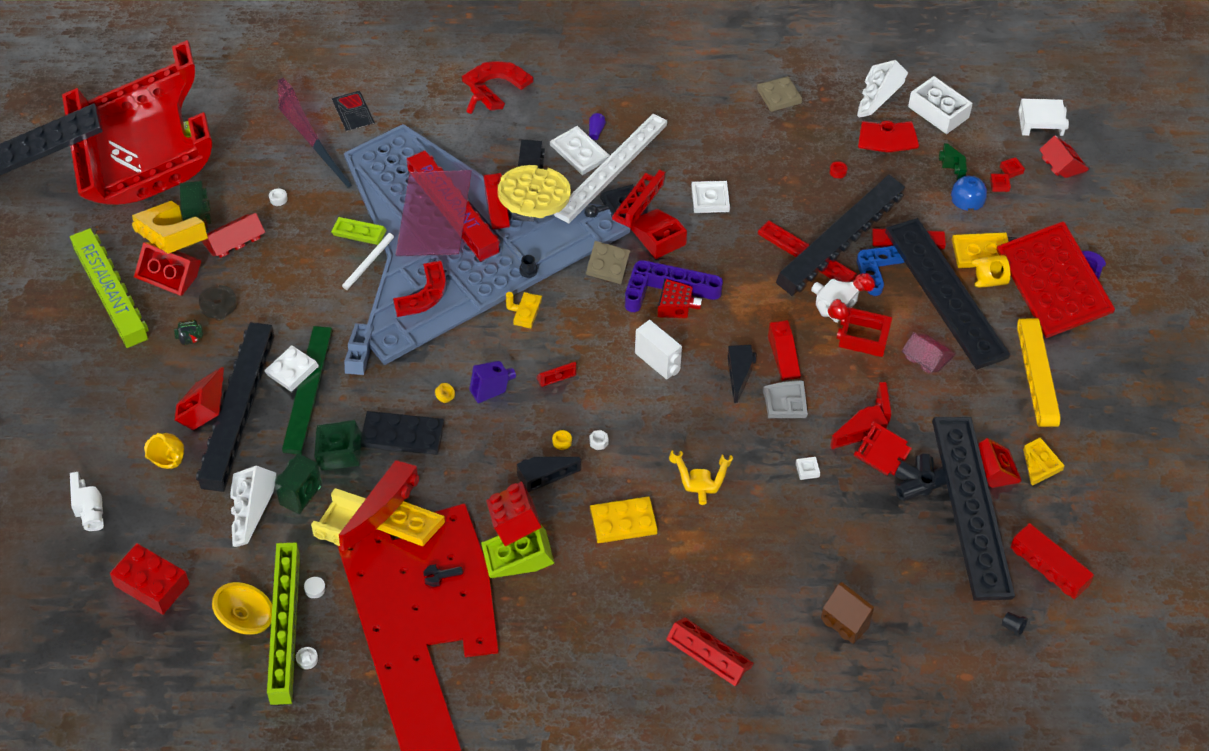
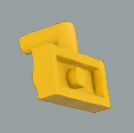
M507 292L506 308L516 311L513 320L514 325L532 329L542 302V296L524 292L518 305L513 303V293Z

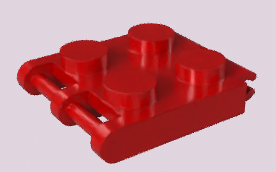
M873 422L868 435L862 439L863 443L859 450L855 451L853 455L887 476L890 473L895 476L901 464L897 459L905 461L911 448L906 445L908 441L878 423ZM876 429L877 431L871 440L870 438ZM866 444H868L866 450L864 451V453H863V455H862L861 452L863 451V449H864V447L866 446Z

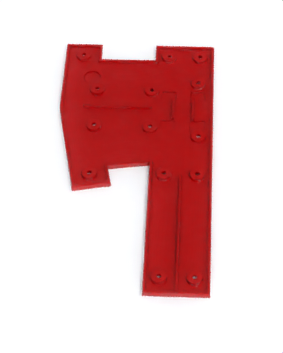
M465 503L434 512L444 516L445 523L424 546L402 538L392 540L389 533L375 529L345 551L340 550V546L337 545L400 751H461L427 646L463 640L465 657L498 654L489 573ZM436 564V568L439 570L456 567L463 568L462 575L442 578L439 582L440 586L437 587L425 584V578H432L434 575L424 577L423 571L429 565Z

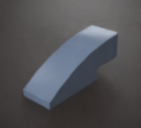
M355 323L348 342V352L344 360L345 374L364 375L370 354L369 342L374 325H371L364 341L367 324Z

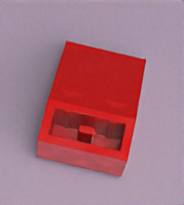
M659 209L640 216L630 228L655 259L686 245L687 230L678 219Z
M223 367L196 382L176 404L175 421L194 430L219 415L222 382L224 380Z

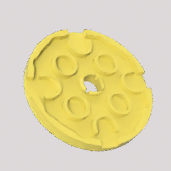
M537 165L520 166L511 169L501 177V181L498 184V197L501 203L512 213L523 216L544 218L545 216L558 213L566 207L570 199L571 189L568 180L551 168L547 170L539 169Z

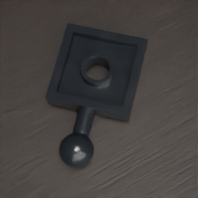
M633 184L600 193V199L604 205L597 207L595 205H588L584 210L585 216L595 218L599 212L608 209L611 211V216H613L621 205L620 202H623L633 190ZM628 203V206L630 208L633 205V203ZM646 207V209L643 211V213H642L641 215L647 213V210H648L647 207ZM626 213L620 214L619 216L626 218Z

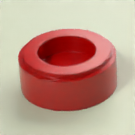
M839 161L833 162L830 165V175L834 178L845 177L848 169L847 165Z

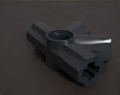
M922 453L916 456V467L905 461H902L895 476L904 482L896 484L895 490L900 500L906 501L918 495L927 496L931 494L933 489L946 485L943 467L934 469L933 457L929 454Z

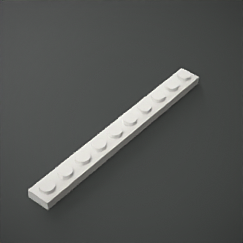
M652 114L570 195L566 207L560 212L555 213L554 216L570 223L667 126V120Z

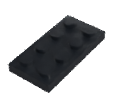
M367 411L360 438V447L438 455L444 419Z

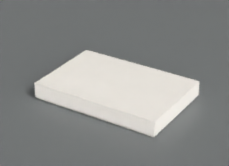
M578 126L550 141V146L581 175L598 167L610 156Z

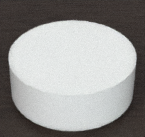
M274 189L269 193L270 202L275 206H281L288 200L287 193L283 189Z
M311 577L304 583L305 593L310 598H319L325 593V583L320 577Z

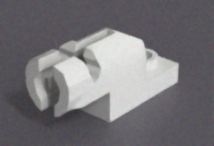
M78 472L70 473L71 507L75 517L81 516L82 526L84 525V529L87 531L103 529V508L100 492L95 486L86 487L85 480L80 478Z

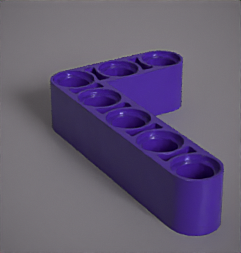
M641 260L634 265L625 292V308L629 312L639 311L648 286L662 289L664 279L691 286L693 288L692 296L716 300L722 295L723 280L717 275Z

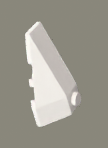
M896 60L871 67L865 80L867 87L863 89L862 93L864 98L860 101L857 114L859 118L874 113L904 84L908 72Z
M254 466L233 474L230 495L231 499H234V506L231 508V514L235 515V521L232 524V543L234 547L248 544L276 486V472Z

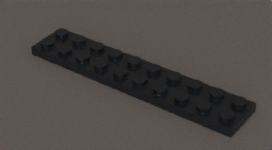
M915 218L887 227L885 230L886 235L974 368L978 370L1009 359L1010 353L920 220Z
M934 417L932 424L973 601L1013 600L1015 593L972 417Z

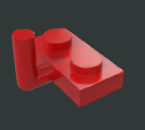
M485 84L472 85L470 91L474 95H472L467 107V113H473L477 101H482L489 110L504 108L505 103Z

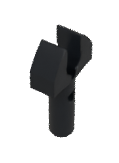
M436 564L429 565L423 571L424 577L434 575L432 578H425V584L431 587L440 586L439 582L442 578L463 574L462 567L439 570L436 568Z

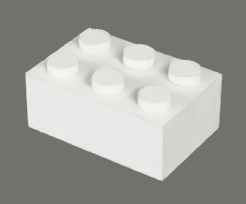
M933 76L911 92L908 107L948 134L970 117L973 103Z

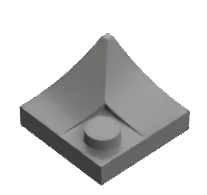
M803 381L782 382L763 387L768 418L807 417Z

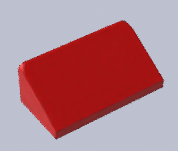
M576 362L538 374L536 378L540 386L543 387L576 376Z

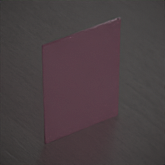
M472 170L409 173L396 256L459 254Z

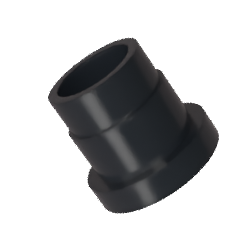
M525 255L521 259L519 272L523 277L531 278L538 272L535 258L532 255Z
M1007 612L1002 621V626L1019 637L1027 625L1028 618Z

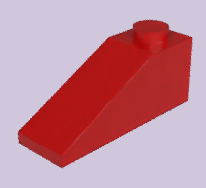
M501 173L483 175L491 228L510 227L508 210L498 197V184L501 181Z
M788 320L771 322L769 324L768 339L781 380L798 379L801 375Z
M868 406L854 415L832 435L831 449L862 441L864 436L866 437L871 430L873 422L887 429L888 422L880 406ZM875 429L874 433L872 434L871 438H873V436L875 435V433H876V431H877L876 429Z

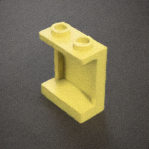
M335 488L331 493V505L320 521H313L311 526L313 535L316 538L327 540L340 546L339 533L366 498Z

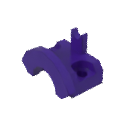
M1082 251L1097 279H1099L1102 268L1106 265L1105 260L1099 254L1092 251Z

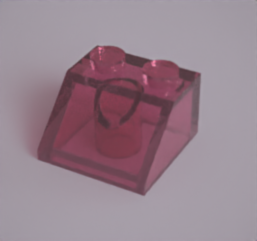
M913 332L901 351L906 354L905 358L909 361L921 364L920 368L927 373L939 372L956 354L926 333Z

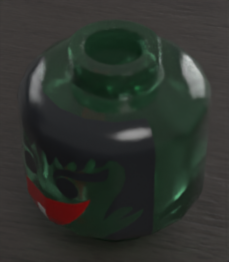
M195 319L180 321L178 328H174L175 339H179L182 345L199 343L200 338H203L201 323H198Z

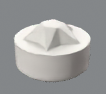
M311 647L301 648L296 654L298 666L302 669L313 668L318 662L316 650Z

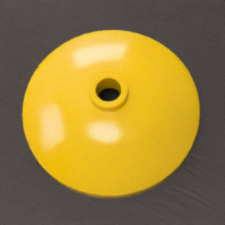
M232 582L221 586L215 592L212 599L214 614L230 630L251 635L261 633L271 625L272 603L256 587L245 583Z

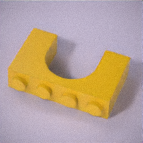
M173 201L132 215L134 231L167 254L208 238L204 222L196 216L183 221L180 207Z

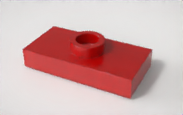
M879 382L875 404L880 406L889 424L891 407L886 382Z

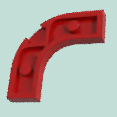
M484 62L462 76V82L472 88V85H481L495 78L505 79L520 90L533 83V76L511 62Z
M442 261L423 264L427 280L424 289L413 295L393 298L397 317L425 312L441 300L446 289V278Z

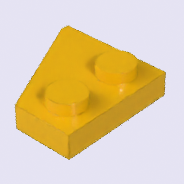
M1041 438L1024 446L1023 451L1032 486L1064 469V464Z

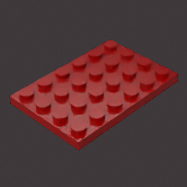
M1064 221L997 246L996 250L999 256L1005 255L1007 257L1010 275L1033 317L1039 319L1045 338L1115 312L1113 304Z

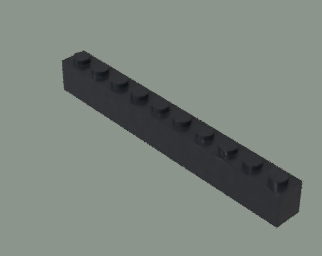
M887 175L779 273L776 284L791 296L797 292H802L807 285L806 283L809 281L813 282L818 275L817 273L825 271L830 261L834 262L839 257L840 252H845L850 247L852 241L856 242L861 237L863 231L867 232L874 221L877 223L882 218L884 212L888 213L895 202L899 203L902 200L905 186L891 175Z
M250 322L248 329L244 331L243 344L239 345L238 359L234 360L233 374L229 375L228 389L224 390V401L220 405L218 419L213 423V433L208 438L207 451L202 455L201 469L197 470L196 480L199 481L201 489L225 491L273 343L274 332L272 325Z

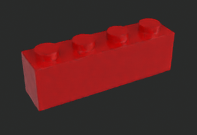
M1029 523L1012 541L1010 548L1016 555L1025 559L1032 568L1040 571L1047 580L1056 584L1063 593L1069 595L1074 600L1090 586L1094 574L1032 524Z

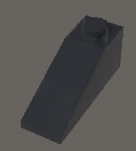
M751 345L728 346L727 360L734 403H738L751 375L753 364H756V353L752 352Z
M532 457L524 459L517 464V476L523 482L528 492L581 471L580 457Z

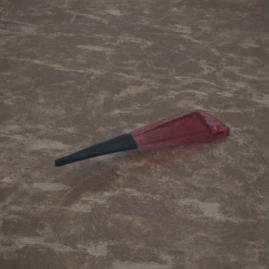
M284 78L279 79L277 88L279 110L347 188L351 187V183L334 163L312 129L294 89Z

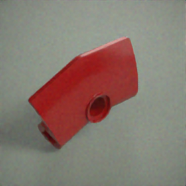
M862 121L858 148L881 152H897L919 148V143L912 121L893 123L892 121H883L881 123Z

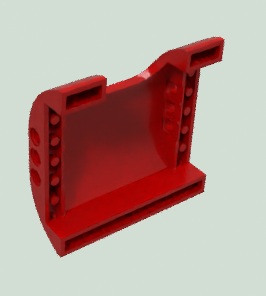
M188 40L172 46L175 59L174 64L88 101L78 88L62 94L65 116L95 103L99 110L103 132L70 146L78 194L81 197L97 203L117 205L141 201L189 180L207 163L211 154L212 139L206 114L203 112L188 119L191 137L189 138L186 137L181 114L183 101L191 89L195 78V65ZM109 141L136 154L138 158L114 147L109 143ZM114 149H118L119 154L114 155L112 151ZM111 154L125 162H127L125 158L127 156H131L133 158L132 161L127 163L140 169L141 172L138 173L132 170L131 168L115 161V159L111 157Z

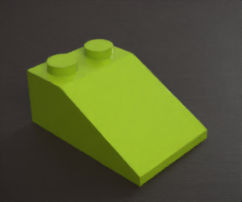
M543 526L506 547L499 536L481 543L490 578L535 572L554 564L548 536Z

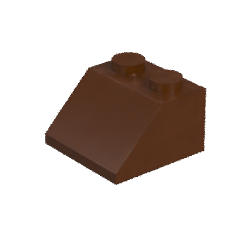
M840 582L823 607L821 619L826 626L835 629L843 639L849 640L854 644L869 629L874 606Z

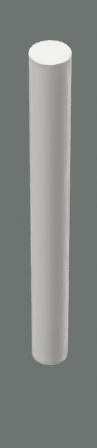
M391 233L384 237L342 285L345 290H348L393 240L394 236Z

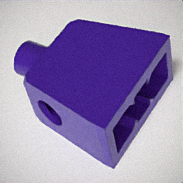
M500 361L474 365L469 390L477 403L504 393L507 388V382L516 378L515 370L513 368L505 369Z

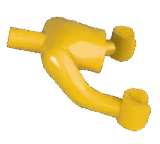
M672 450L669 460L672 463H677L685 490L698 493L699 504L705 505L707 503L706 493L714 494L719 490L726 475L727 467L730 466L733 460V456L730 455L728 460L723 457L724 455H721L719 460L720 468L713 481L711 479V472L706 469H693L690 471L689 477L687 467L682 460L683 452L680 451L678 456H676Z

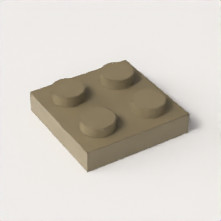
M788 76L757 84V90L770 112L802 103V97Z
M595 241L586 275L621 284L630 250Z

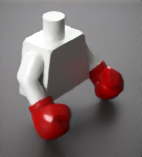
M861 273L855 277L853 282H841L831 279L825 286L816 282L811 291L817 294L816 306L821 316L830 317L838 323L849 316L848 307L852 308L857 302L859 291H872L875 287V281L870 274Z

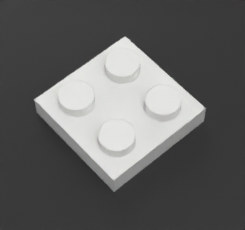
M727 181L691 183L694 213L730 212Z
M291 345L264 371L267 376L292 392L318 367V364L315 360Z

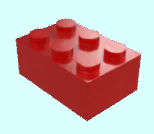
M523 482L512 484L505 491L495 493L486 500L494 529L505 547L542 528L533 500Z
M138 543L110 572L115 587L162 615L189 586L186 571Z

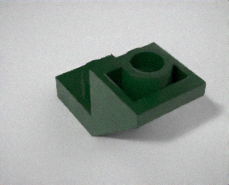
M944 143L943 150L939 151V161H942V168L954 169L957 180L966 176V157L948 143Z

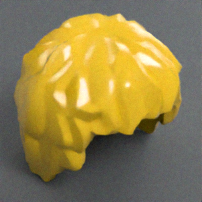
M157 433L145 443V457L158 467L173 469L182 463L184 444L173 434Z

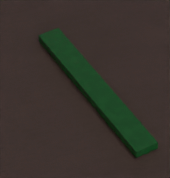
M313 326L306 355L315 360L318 367L298 385L282 447L283 453L303 454L333 332L331 327Z

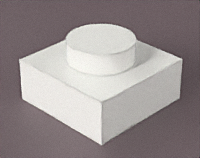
M816 457L796 459L800 480L820 477Z

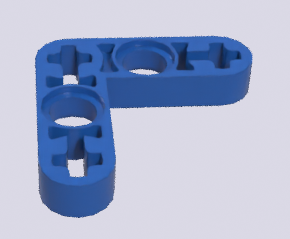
M894 246L867 249L858 253L857 265L860 274L866 273L868 270L875 273L871 275L875 281V287L872 291L868 292L870 295L878 296L883 291L884 282L878 268L879 266L904 263V260ZM883 254L886 255L888 258L881 259L878 257V255Z

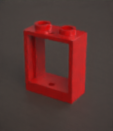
M848 307L849 316L841 320L840 325H843V328H839L836 339L840 340L839 347L883 357L892 317ZM849 324L880 330L879 342L847 335Z

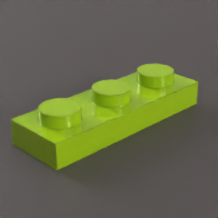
M338 217L331 233L337 237L378 245L386 233V228L381 225Z

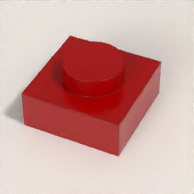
M1016 157L1000 163V168L1005 174H1009V178L1024 174L1025 168Z
M991 174L992 192L1010 191L1009 174Z

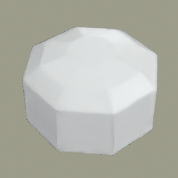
M602 430L593 431L589 436L590 446L595 450L605 449L608 445L607 433Z

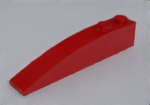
M394 461L339 533L340 550L345 551L377 529L397 510L405 498L409 497L411 490L419 482L417 466Z

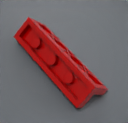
M659 170L655 176L645 173L613 214L612 220L631 228L664 185L666 172ZM646 180L650 181L647 186L644 183ZM637 192H642V193L640 194V196L637 197V194H636V193H637ZM628 203H633V205L629 208ZM626 213V218L619 216L620 214Z
M687 618L676 621L666 638L668 642L734 686L739 684L743 674L751 669L754 664Z

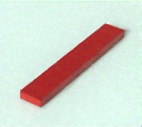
M769 220L758 230V235L794 257L800 255L810 246ZM830 261L825 271H820V273L830 279L841 282H852L857 276V273L837 261Z

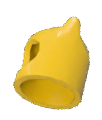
M1005 255L974 259L971 262L976 267L978 281L974 283L975 287L982 288L1009 284L1010 266Z

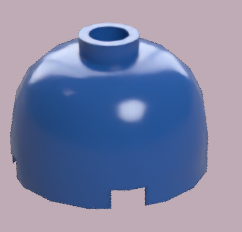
M975 176L961 177L952 187V202L962 210L968 211V208L980 209L985 204L987 198V188L984 182Z

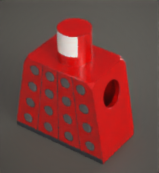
M664 279L657 317L687 318L690 308L701 309L702 299L692 297L693 288L691 286Z

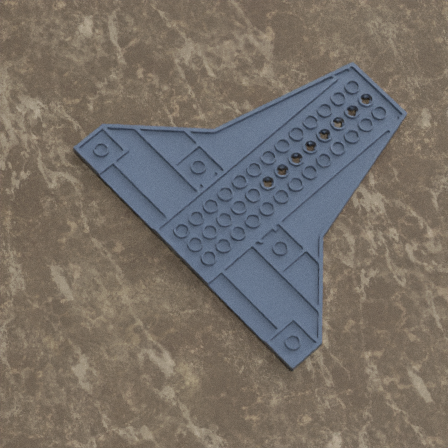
M404 124L344 153V158L372 223L386 228L384 237L388 233L394 236L393 240L384 249L387 261L364 333L365 341L368 330H370L371 325H374L369 344L371 350L384 365L506 300L507 292H512L514 296L590 255L595 241L610 244L630 233L629 227L612 220L609 209L599 212L595 218L585 216V208L570 223L555 217L554 214L544 218L534 217V222L512 220V212L507 209L510 227L492 229L484 191L483 175ZM424 150L430 156H433L438 167L441 166L447 178H451L455 188L460 189L464 199L471 203L473 210L480 214L481 220L489 225L493 234L498 236L500 240L499 253L479 261L453 227L447 228V225H452L409 173L407 158ZM591 203L588 204V205H595L596 207H597V206H601V205H598V204H591ZM525 255H532L535 258L538 272L534 277L526 278L519 272L521 259ZM442 261L446 278V289L441 300L425 312L397 317L393 298L413 295L424 289L427 280L423 264Z

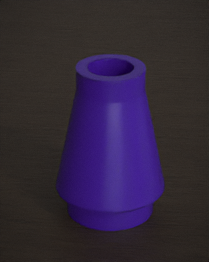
M595 113L589 118V137L592 140H598L606 124L605 117L602 114Z

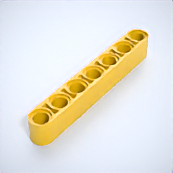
M1038 318L1018 319V336L1037 426L1059 427L1060 412L1040 321Z

